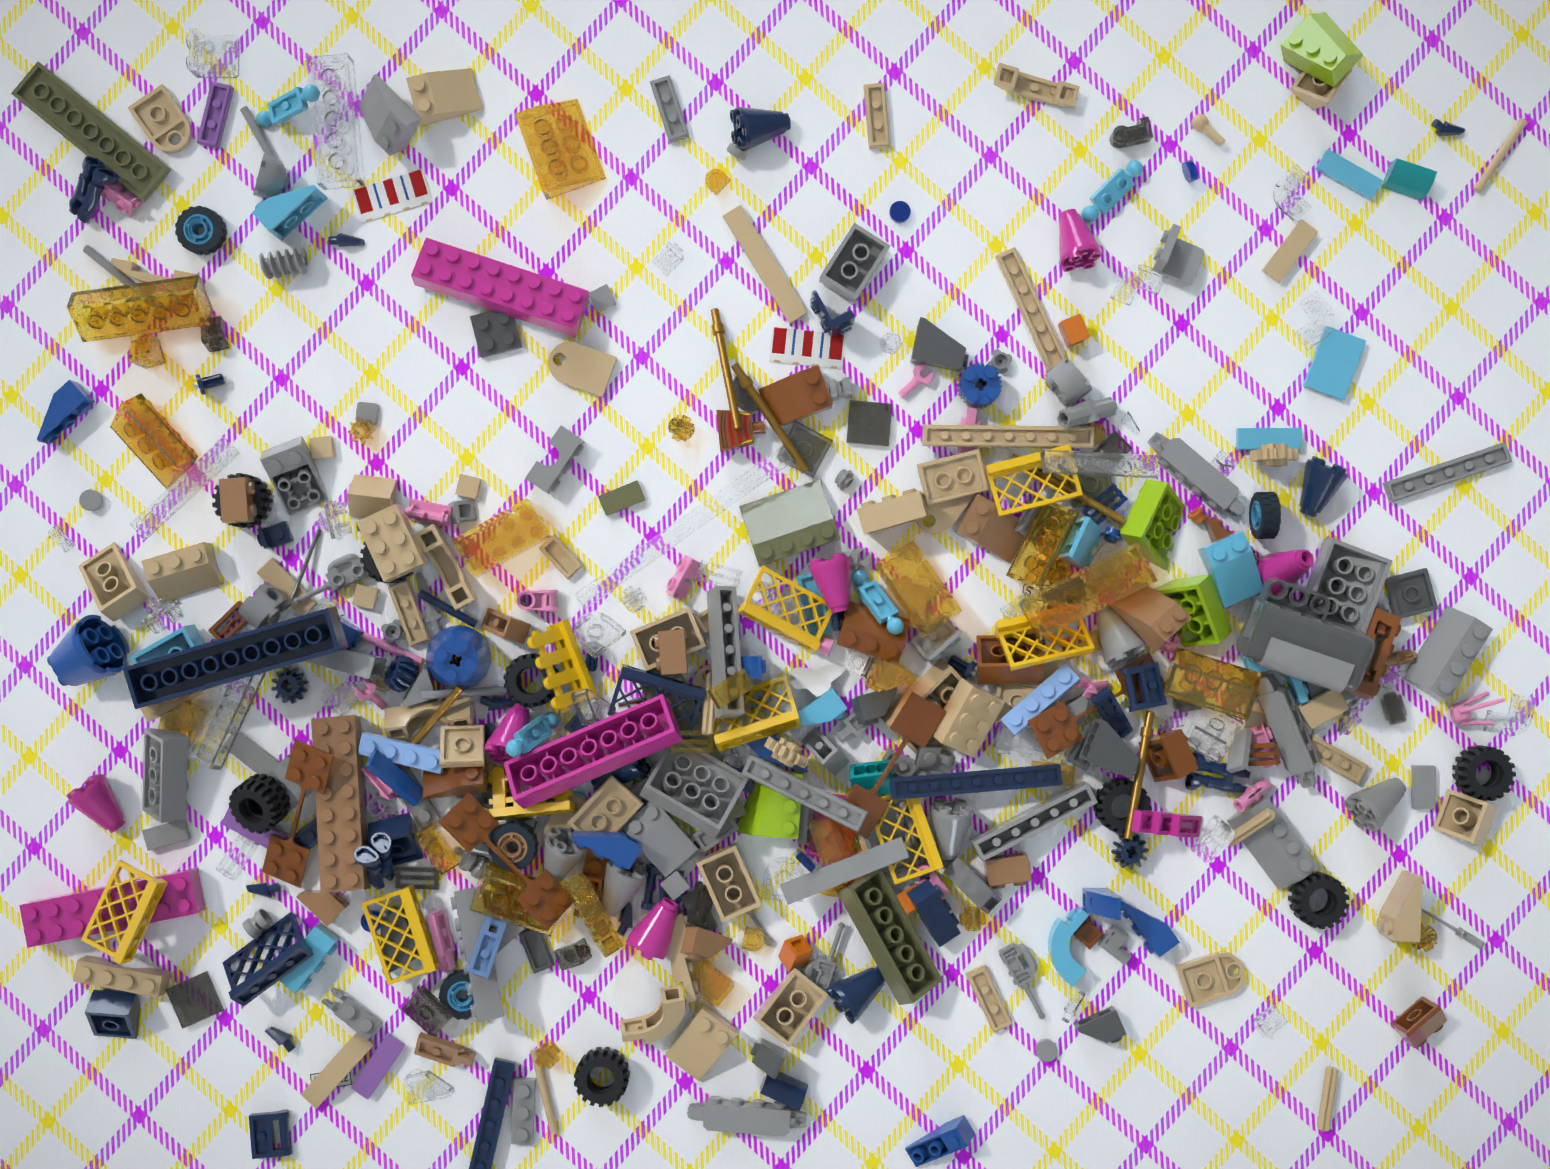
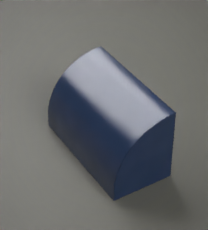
M782 1072L778 1073L776 1079L765 1074L760 1086V1094L800 1111L807 1093L808 1084Z

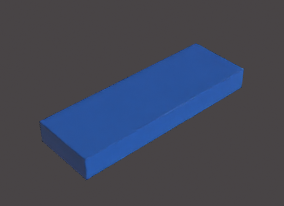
M379 750L373 751L365 768L411 806L417 805L423 793V787Z

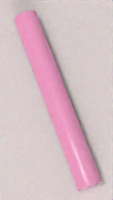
M365 632L362 636L363 641L394 655L408 656L419 666H421L424 660L420 656L389 644Z

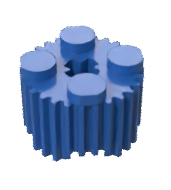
M984 363L969 366L958 380V396H961L960 399H964L963 402H967V405H971L972 408H986L999 397L1002 391V385H1000L1002 383L1000 380L1001 376H998L999 372L992 365L988 366L986 364L985 366ZM978 382L984 385L982 391H979V387L975 388Z

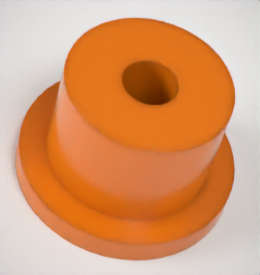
M1197 507L1192 510L1187 516L1188 519H1192L1195 524L1201 523L1206 518L1202 512L1203 508Z

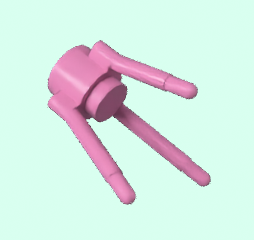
M1486 691L1449 707L1453 723L1459 722L1460 727L1465 725L1492 726L1494 725L1493 721L1468 720V718H1472L1471 711L1505 702V699L1501 698L1469 707L1468 704L1488 696L1490 693Z

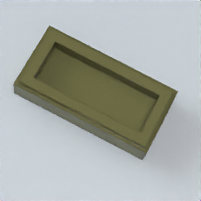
M638 480L598 496L606 516L646 500Z

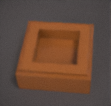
M1088 919L1073 933L1089 950L1104 935Z

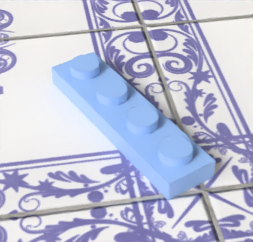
M1064 663L1000 719L1001 722L1016 737L1029 725L1027 720L1047 710L1076 685L1080 678Z
M369 732L361 734L358 754L370 757L371 753L377 749L393 763L438 774L443 772V768H440V750Z

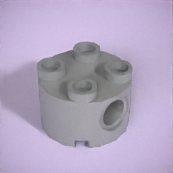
M1066 357L1045 374L1044 383L1052 392L1056 390L1059 393L1058 399L1065 407L1069 405L1074 406L1079 399L1093 390L1090 384L1087 386L1084 384L1087 379L1071 361L1068 363Z
M266 582L254 591L255 595L249 596L243 602L238 613L252 627L257 629L277 623L282 617L279 614L281 611L284 612L291 605V602L269 582Z

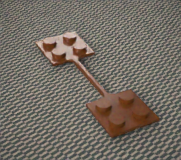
M1150 652L1115 671L1121 684V690L1114 694L1115 698L1122 694L1128 697L1124 677L1121 676L1120 670L1155 663ZM1135 673L1132 674L1139 704L1143 703L1137 674ZM1161 676L1162 682H1163L1164 691L1167 692V691H1169V689H1168V687H1167V685H1166V683H1165L1163 677ZM1061 701L1027 720L1047 759L1083 740L1076 722L1079 718L1095 710L1094 706L1077 716H1072L1064 701Z
M912 691L890 726L891 730L902 736V743L879 780L870 790L854 784L845 798V801L868 811L859 832L833 819L832 821L868 839L889 805L888 801L877 796V791L908 742H914L925 748L947 711Z
M295 739L285 779L297 783L301 787V794L289 839H283L271 834L262 872L300 888L310 852L309 849L297 845L294 841L307 789L325 794L334 755Z
M469 792L438 822L468 853L479 843L485 842L526 883V890L516 901L546 931L576 900L546 869L535 880H529L489 840V833L499 822Z

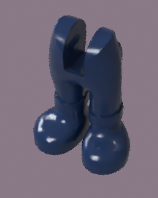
M86 156L83 160V171L78 177L77 186L69 201V212L77 215V218L83 223H88L93 217L99 204L100 195L104 190V185L116 184L120 178L114 171L105 169V164L101 160L91 156Z
M1192 752L1199 768L1197 771H1207L1208 773L1224 777L1217 778L1192 772L1186 775V789L1193 791L1200 786H1204L1205 788H1213L1227 793H1244L1246 788H1248L1239 783H1232L1234 775L1241 778H1250L1251 772L1247 769L1230 773L1226 770L1227 763L1208 761L1202 752Z
M384 832L375 833L371 837L373 849L367 846H360L354 852L356 863L367 867L368 879L377 890L385 887L384 877L392 881L395 876L391 853L392 841L390 836Z

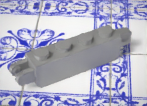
M1155 432L1147 441L1157 453L1155 457L1158 459V464L1164 469H1170L1174 472V477L1179 482L1187 483L1194 495L1197 497L1202 496L1207 500L1206 504L1212 510H1218L1219 512L1225 510L1235 517L1244 514L1246 508L1236 498L1239 494V488L1181 438L1169 440L1160 433Z
M1266 673L1265 676L1258 680L1262 693L1258 696L1259 707L1264 711L1267 718V726L1270 727L1275 737V742L1278 743V749L1283 756L1285 769L1289 771L1290 776H1296L1302 788L1312 787L1317 783L1314 767L1319 762L1314 745L1290 688L1285 685L1279 686L1275 676Z
M720 1096L705 1098V1103H691L686 1113L688 1118L692 1120L703 1121V1127L707 1131L784 1137L791 1128L806 1127L807 1120L806 1112L791 1109V1107L778 1101L765 1103V1100L754 1099L752 1102L737 1097L731 1098V1100H722Z

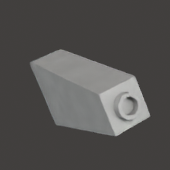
M344 649L309 659L305 662L367 679H382L387 658Z

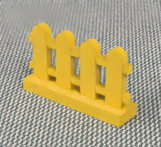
M566 619L547 626V631L539 633L538 630L532 631V636L528 638L527 644L531 649H538L540 657L536 658L535 664L538 669H545L548 677L543 680L544 687L547 690L553 689L556 697L551 700L552 707L555 710L561 709L562 713L570 710L568 706L576 703L577 707L599 699L569 620ZM552 643L555 651L547 653L545 645ZM560 663L563 671L555 674L553 665ZM568 683L571 691L563 694L561 686Z
M495 767L492 771V777H488V783H492L493 799H489V805H493V809L486 810L497 821L576 812V803L569 800V797H573L572 790H567L549 798H555V802H549V799H546L523 809L513 800V797H507L508 778L504 768ZM513 803V806L507 807V804Z

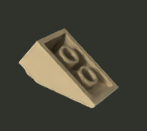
M472 68L426 72L406 78L414 110L422 118L420 121L422 126L483 110Z
M115 542L78 565L99 611L113 622L150 599L143 582Z
M1402 870L1379 912V918L1376 921L1379 934L1393 941L1420 942L1423 876Z
M794 968L765 1000L753 1016V1019L787 1047H790L828 997V994Z
M702 1003L665 1056L696 1080L700 1081L735 1038L737 1028Z

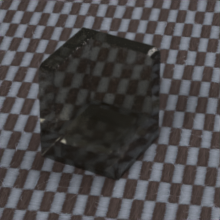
M1114 430L1093 452L1112 469L1132 450V447Z

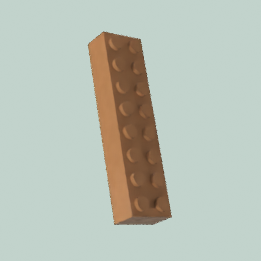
M346 715L311 719L313 747L334 755L325 794L315 791L320 892L331 893L371 889L367 867L359 865L354 859V852L358 847H368L364 773L361 771L364 768L363 755L358 754L362 734L361 716Z

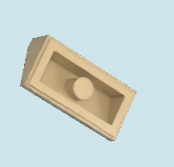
M1329 689L1298 706V709L1305 723L1310 729H1314L1349 710V706L1340 692Z

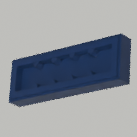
M1108 686L1090 698L1101 719L1106 721L1121 738H1124L1133 731L1131 724Z

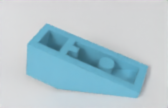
M831 687L827 692L798 711L802 726L829 722L833 719L838 721L846 715L845 710L847 707Z

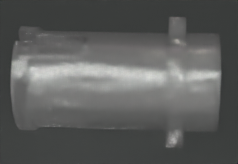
M56 525L47 532L48 538L50 540L53 539L64 553L70 551L76 545L64 533L63 527Z

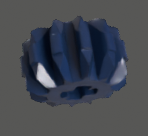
M398 656L387 667L383 682L393 691L398 693L405 692L415 681L419 673V666L408 656Z
M284 668L283 672L278 671L276 673L279 679L274 678L271 680L276 684V687H272L271 690L278 691L275 698L279 699L282 697V703H287L288 701L291 704L296 703L297 699L302 700L304 698L301 692L307 693L309 691L304 687L309 681L302 680L305 673L298 674V668H293L292 670ZM293 683V687L287 688V684Z
M1135 834L1132 840L1124 839L1122 835H1119L1118 838L1121 842L1113 841L1112 843L1117 847V849L1111 850V853L1116 855L1113 860L1120 862V867L1122 868L1128 865V868L1133 870L1134 863L1141 867L1142 865L1139 860L1146 861L1147 857L1143 853L1149 852L1148 848L1143 847L1146 841H1139L1140 835ZM1127 848L1134 850L1132 855L1126 852Z

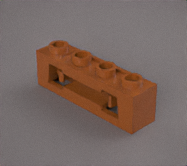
M1375 608L1366 634L1372 637L1373 640H1375V637L1380 638L1381 636H1383V639L1378 642L1369 671L1365 672L1361 685L1356 690L1345 692L1366 700L1378 694L1381 684H1379L1380 677L1385 674L1388 667L1385 664L1387 657L1391 656L1395 647L1392 644L1394 637H1397L1401 630V625L1399 624L1401 617Z

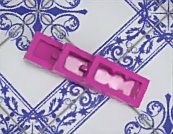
M1134 809L1131 831L1175 837H1199L1202 816Z

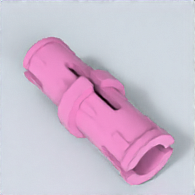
M1262 778L1252 787L1246 788L1244 794L1233 801L1235 809L1243 812L1251 804L1260 801L1261 796L1272 788L1271 783L1267 779Z

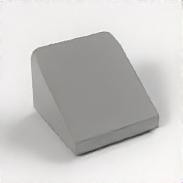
M473 499L453 501L448 504V506H452L451 524L477 520Z

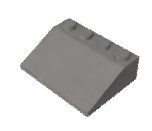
M1334 538L1323 539L1306 588L1318 591L1328 597L1330 608L1326 618L1357 628L1366 633L1392 560ZM1322 598L1314 600V608L1322 604Z
M683 740L666 748L639 796L715 839L749 777Z

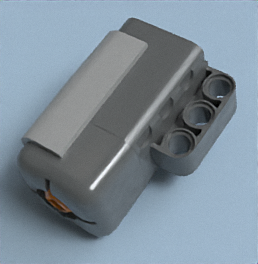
M1272 577L1265 581L1258 597L1255 596L1238 637L1236 649L1259 666L1341 693L1343 690H1356L1361 685L1366 672V666L1369 665L1375 650V642L1372 637L1357 628L1326 618L1330 608V600L1322 593ZM1277 583L1280 584L1279 592L1272 594V586ZM1301 591V597L1293 601V593ZM1322 598V604L1314 608V600Z

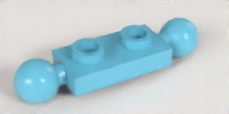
M308 84L304 88L296 87L267 104L269 111L262 110L256 115L258 125L264 128L270 127L272 124L280 125L309 109L307 101L315 102L320 97L318 87L313 84Z
M1138 160L1130 161L1126 166V172L1124 169L1119 168L1089 198L1093 205L1083 208L1081 213L1082 219L1085 222L1091 223L1098 218V211L1101 214H1106L1135 185L1131 178L1142 174V163Z
M855 571L852 575V582L858 586L856 593L879 624L887 621L889 633L893 635L900 634L904 629V623L901 619L896 618L899 613L897 608L876 580L868 583L869 577L865 571Z
M548 712L545 715H540L513 734L514 739L506 744L507 754L517 757L521 753L529 752L553 734L552 729L556 728L560 723L558 714Z

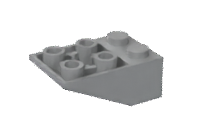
M303 436L262 451L260 461L288 515L329 500L316 464L312 459L311 452Z

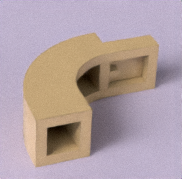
M675 985L660 988V1003L653 1012L641 1017L619 1020L622 1041L628 1042L644 1039L645 1044H650L672 1033L679 1026L685 1014V999L682 986Z

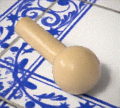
M1197 114L1193 117L1191 125L1194 130L1203 131L1219 146L1225 143L1226 139L1209 125L1207 116Z

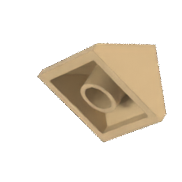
M1352 69L1335 87L1302 71L1290 89L1312 110L1327 106L1348 78Z
M355 474L347 492L349 516L366 518L394 505L398 479Z

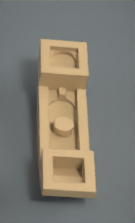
M999 62L993 83L995 86L1030 100L1062 107H1075L1080 86L1061 80L1057 83L1020 72V68Z
M111 258V263L119 270L138 281L152 286L183 288L202 282V278L194 273L174 270L173 278L139 272L140 266L134 262Z
M356 1032L301 1093V1096L317 1109L374 1046V1043L370 1039L367 1041Z

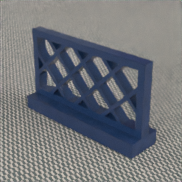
M622 664L608 715L612 716L618 713L613 711L615 704L623 699L628 708H631L626 697L638 692L642 701L645 702L640 690L649 686L654 689L656 696L664 695L668 692L674 694L677 701L671 704V707L679 704L684 713L676 721L678 722L686 717L690 724L687 733L680 731L681 736L691 739L706 689ZM623 679L632 681L636 689L624 695L621 689ZM619 691H620L622 697H620V698L617 699L618 694H619ZM687 699L696 700L695 709L686 713L681 702Z
M292 911L269 929L265 930L257 939H253L222 962L231 991L228 992L231 1000L242 1006L247 1005L314 955L312 948L306 944L295 913ZM291 921L289 931L283 932L285 925ZM271 935H275L271 945H266L268 938ZM286 936L283 946H277L280 937ZM296 937L298 941L289 947L292 938ZM256 947L257 950L254 957L249 958L251 950ZM263 949H269L265 960L260 959ZM275 950H279L280 954L272 960ZM240 960L236 971H232L231 965ZM246 962H251L248 972H242ZM262 963V968L255 972L257 964ZM240 976H245V980L237 986Z

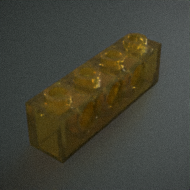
M579 871L562 883L595 946L606 958L622 948L623 944L587 877Z

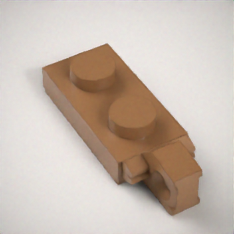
M420 1032L414 1051L415 1055L452 1067L461 1064L471 1067L476 1056V1052L466 1049V1047L423 1032Z

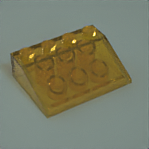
M578 99L534 106L515 113L546 200L606 179Z

